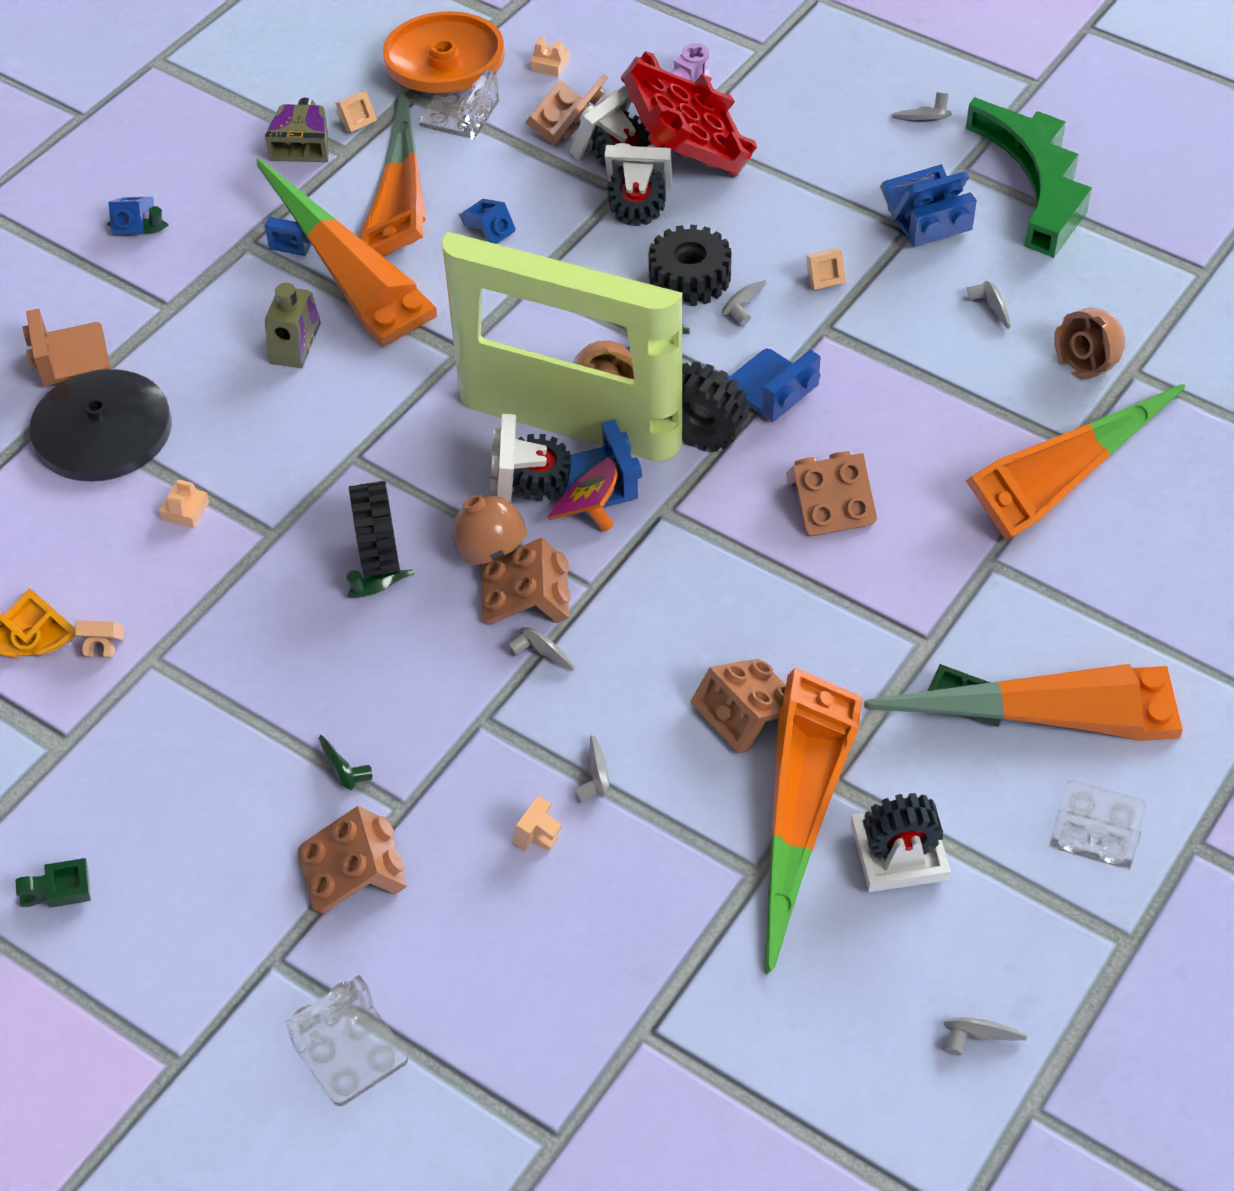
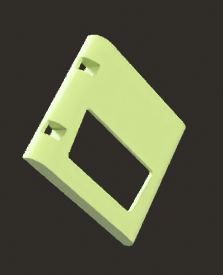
M446 232L442 240L459 393L460 399L466 407L497 417H501L502 414H514L518 423L602 446L601 423L615 419L620 432H626L628 435L631 455L653 461H663L672 458L679 452L682 446L681 292L460 234ZM482 288L624 326L627 329L635 380L484 339L481 336Z

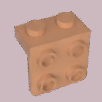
M40 309L26 311L28 325L22 326L27 346L32 345V349L26 350L31 370L38 369L43 387L62 383L67 379L86 372L111 369L101 323L93 322L47 332Z
M850 451L833 453L829 455V459L816 461L815 457L804 458L795 461V465L786 472L788 486H796L807 535L818 536L866 527L876 522L877 516L863 453L851 455Z
M541 537L513 550L505 556H499L493 559L492 562L484 564L481 569L482 620L488 625H492L534 605L556 623L568 619L570 592L568 589L567 572L569 571V563L562 552H558Z
M356 806L299 846L298 856L312 907L316 912L321 914L328 912L368 884H373L394 895L407 887L403 874L404 863L396 851L392 838L394 830L385 817L378 816L360 806Z

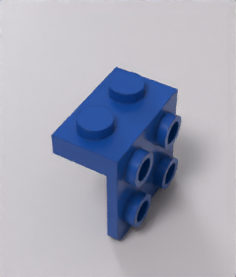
M940 164L883 181L880 188L894 221L904 218L910 221L912 209L958 196L969 180V175L967 171L947 176L943 165Z
M969 192L912 209L910 221L904 218L896 222L913 247H917L973 230L977 200Z
M767 348L763 349L727 379L731 381L734 378L739 383L737 389H744L747 394L744 400L750 402V408L771 422H774L819 385L821 356L810 349L792 363L772 349Z
M615 419L601 423L602 447L571 455L569 483L567 488L564 487L561 497L579 478L609 457L615 463L618 474L614 491L603 508L638 499V479L642 478L641 465L637 457H631V445L626 432H620ZM587 511L580 512V513H576V514H572V515H578V514L586 513Z

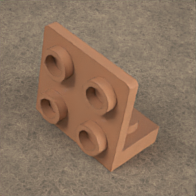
M603 73L584 98L580 97L559 80L525 123L553 146L562 137L568 140L578 127L575 121L579 124L581 123L579 118L584 110L591 106L589 103L591 102L595 105L606 92L602 85L608 77Z
M760 659L712 666L706 672L690 703L738 753L749 751L765 722L778 719L779 709L783 706L786 684L773 672V668L768 663Z

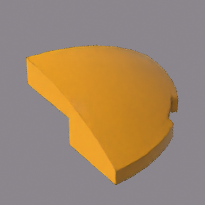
M29 588L5 615L0 613V656L18 658L19 656H42L49 654L76 637V628Z

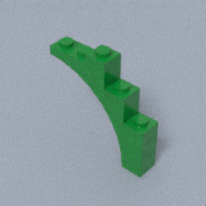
M974 97L969 103L966 129L987 138L1005 150L1021 166L1034 190L1036 209L1028 222L1024 247L1055 258L1086 215L1092 187L1074 181L1079 154L1061 148L1066 121L1039 111L1030 118Z

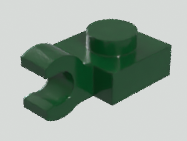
M86 858L45 864V875L25 876L15 879L16 895L20 896L21 907L35 906L45 898L49 908L91 901Z

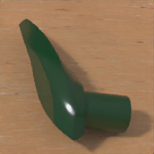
M152 206L149 208V218L143 219L144 232L140 234L159 232L169 226L167 222L162 220V209L160 207Z
M412 569L400 570V572L363 578L357 570L350 571L346 576L351 587L347 597L358 598L379 593L397 581L414 575V571Z
M323 735L319 736L321 747L331 769L343 787L352 790L355 787L354 783L373 779L370 765L350 768L349 763L336 751L333 745Z

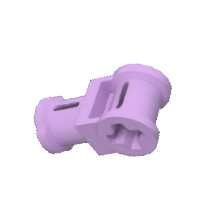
M698 43L685 46L682 54L674 60V70L670 73L693 82L697 81L702 73L709 76V70L706 67V61L709 58L708 48Z

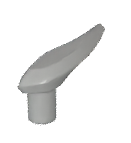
M936 92L934 108L922 106L918 109L903 110L892 113V118L902 120L945 119L952 115L951 110H947L949 94Z
M766 280L753 283L739 290L728 300L722 309V314L732 315L741 326L747 324L751 316L743 307L749 304L751 299L766 285Z
M985 281L981 285L967 287L969 300L986 297L988 306L994 310L1007 329L1011 327L1005 302L993 283Z
M521 627V634L507 644L515 656L519 655L529 646H532L540 655L549 657L557 664L571 671L575 669V666L566 654L549 638L535 629Z
M592 735L590 736L589 745L591 761L589 771L593 780L575 788L581 803L597 795L605 796L610 785L602 749L596 737Z
M960 1017L943 1022L945 1028L950 1030L945 1051L953 1055H962L967 1037L982 1041L988 1039L1020 1041L1027 1038L1026 1034L1014 1028L983 1019Z

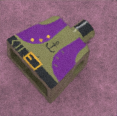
M306 97L301 98L297 105L283 104L279 106L265 134L269 161L328 162V130L324 107L316 105L312 99Z
M282 283L275 288V296L265 317L270 364L303 368L321 324L313 294L309 290L296 289L290 283Z

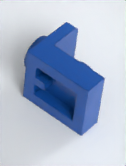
M153 196L121 197L109 201L111 232L113 234L143 233V213L148 212L149 208L154 206Z
M481 199L459 214L464 226L482 230L487 242L498 244L516 230L505 202Z
M274 217L268 218L264 226L269 250L306 256L312 244L298 223Z

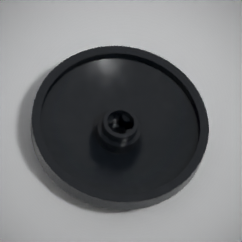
M105 369L74 376L50 390L36 406L30 420L29 430L37 457L49 470L68 479L94 482L122 477L138 470L151 461L168 440L172 418L167 398L153 381L134 372Z

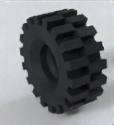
M690 224V229H684L683 225L676 226L675 232H672L670 228L665 230L664 238L660 235L656 236L654 244L651 243L649 247L650 285L681 292L682 306L684 301L690 302V306H697V301L700 300L704 304L710 303L711 296L718 299L722 296V290L726 292L729 282H731L732 252L731 248H729V242L727 239L722 240V234L716 231L711 234V228L705 226L702 230H697V225ZM685 261H695V262H698V263H697V264L688 265V264H683L682 262H685Z
M693 362L691 366L688 363H683L682 438L686 440L685 445L692 446L696 444L698 449L706 451L707 447L710 448L711 452H718L720 447L724 450L733 443L749 417L750 402L744 400L747 394L744 389H737L739 383L734 378L731 381L725 378L728 373L720 370L719 373L713 371V365L706 364L702 368L700 362Z
M378 481L349 486L363 577L400 572L386 482Z

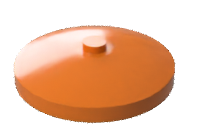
M454 11L434 12L412 18L396 27L388 35L383 45L384 65L390 77L404 87L427 93H450L477 86L488 80L499 70L505 57L503 36L493 23L474 14Z

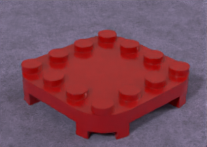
M647 51L641 57L636 56L622 74L621 80L629 92V98L635 105L639 114V120L650 133L648 136L649 141L655 147L664 148L666 146L684 158L691 157L701 161L708 167L715 166L721 168L732 176H737L750 160L757 148L756 142L740 135L729 113V109L735 103V100L730 93L725 95L716 91L710 82L712 80L711 77L702 73L697 81L693 82L660 68L654 53Z

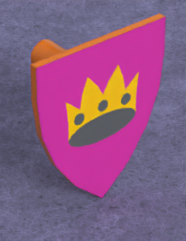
M607 457L585 473L562 495L547 516V519L553 520L587 511L602 532L612 528L614 522L603 507L614 491L618 474L615 463Z

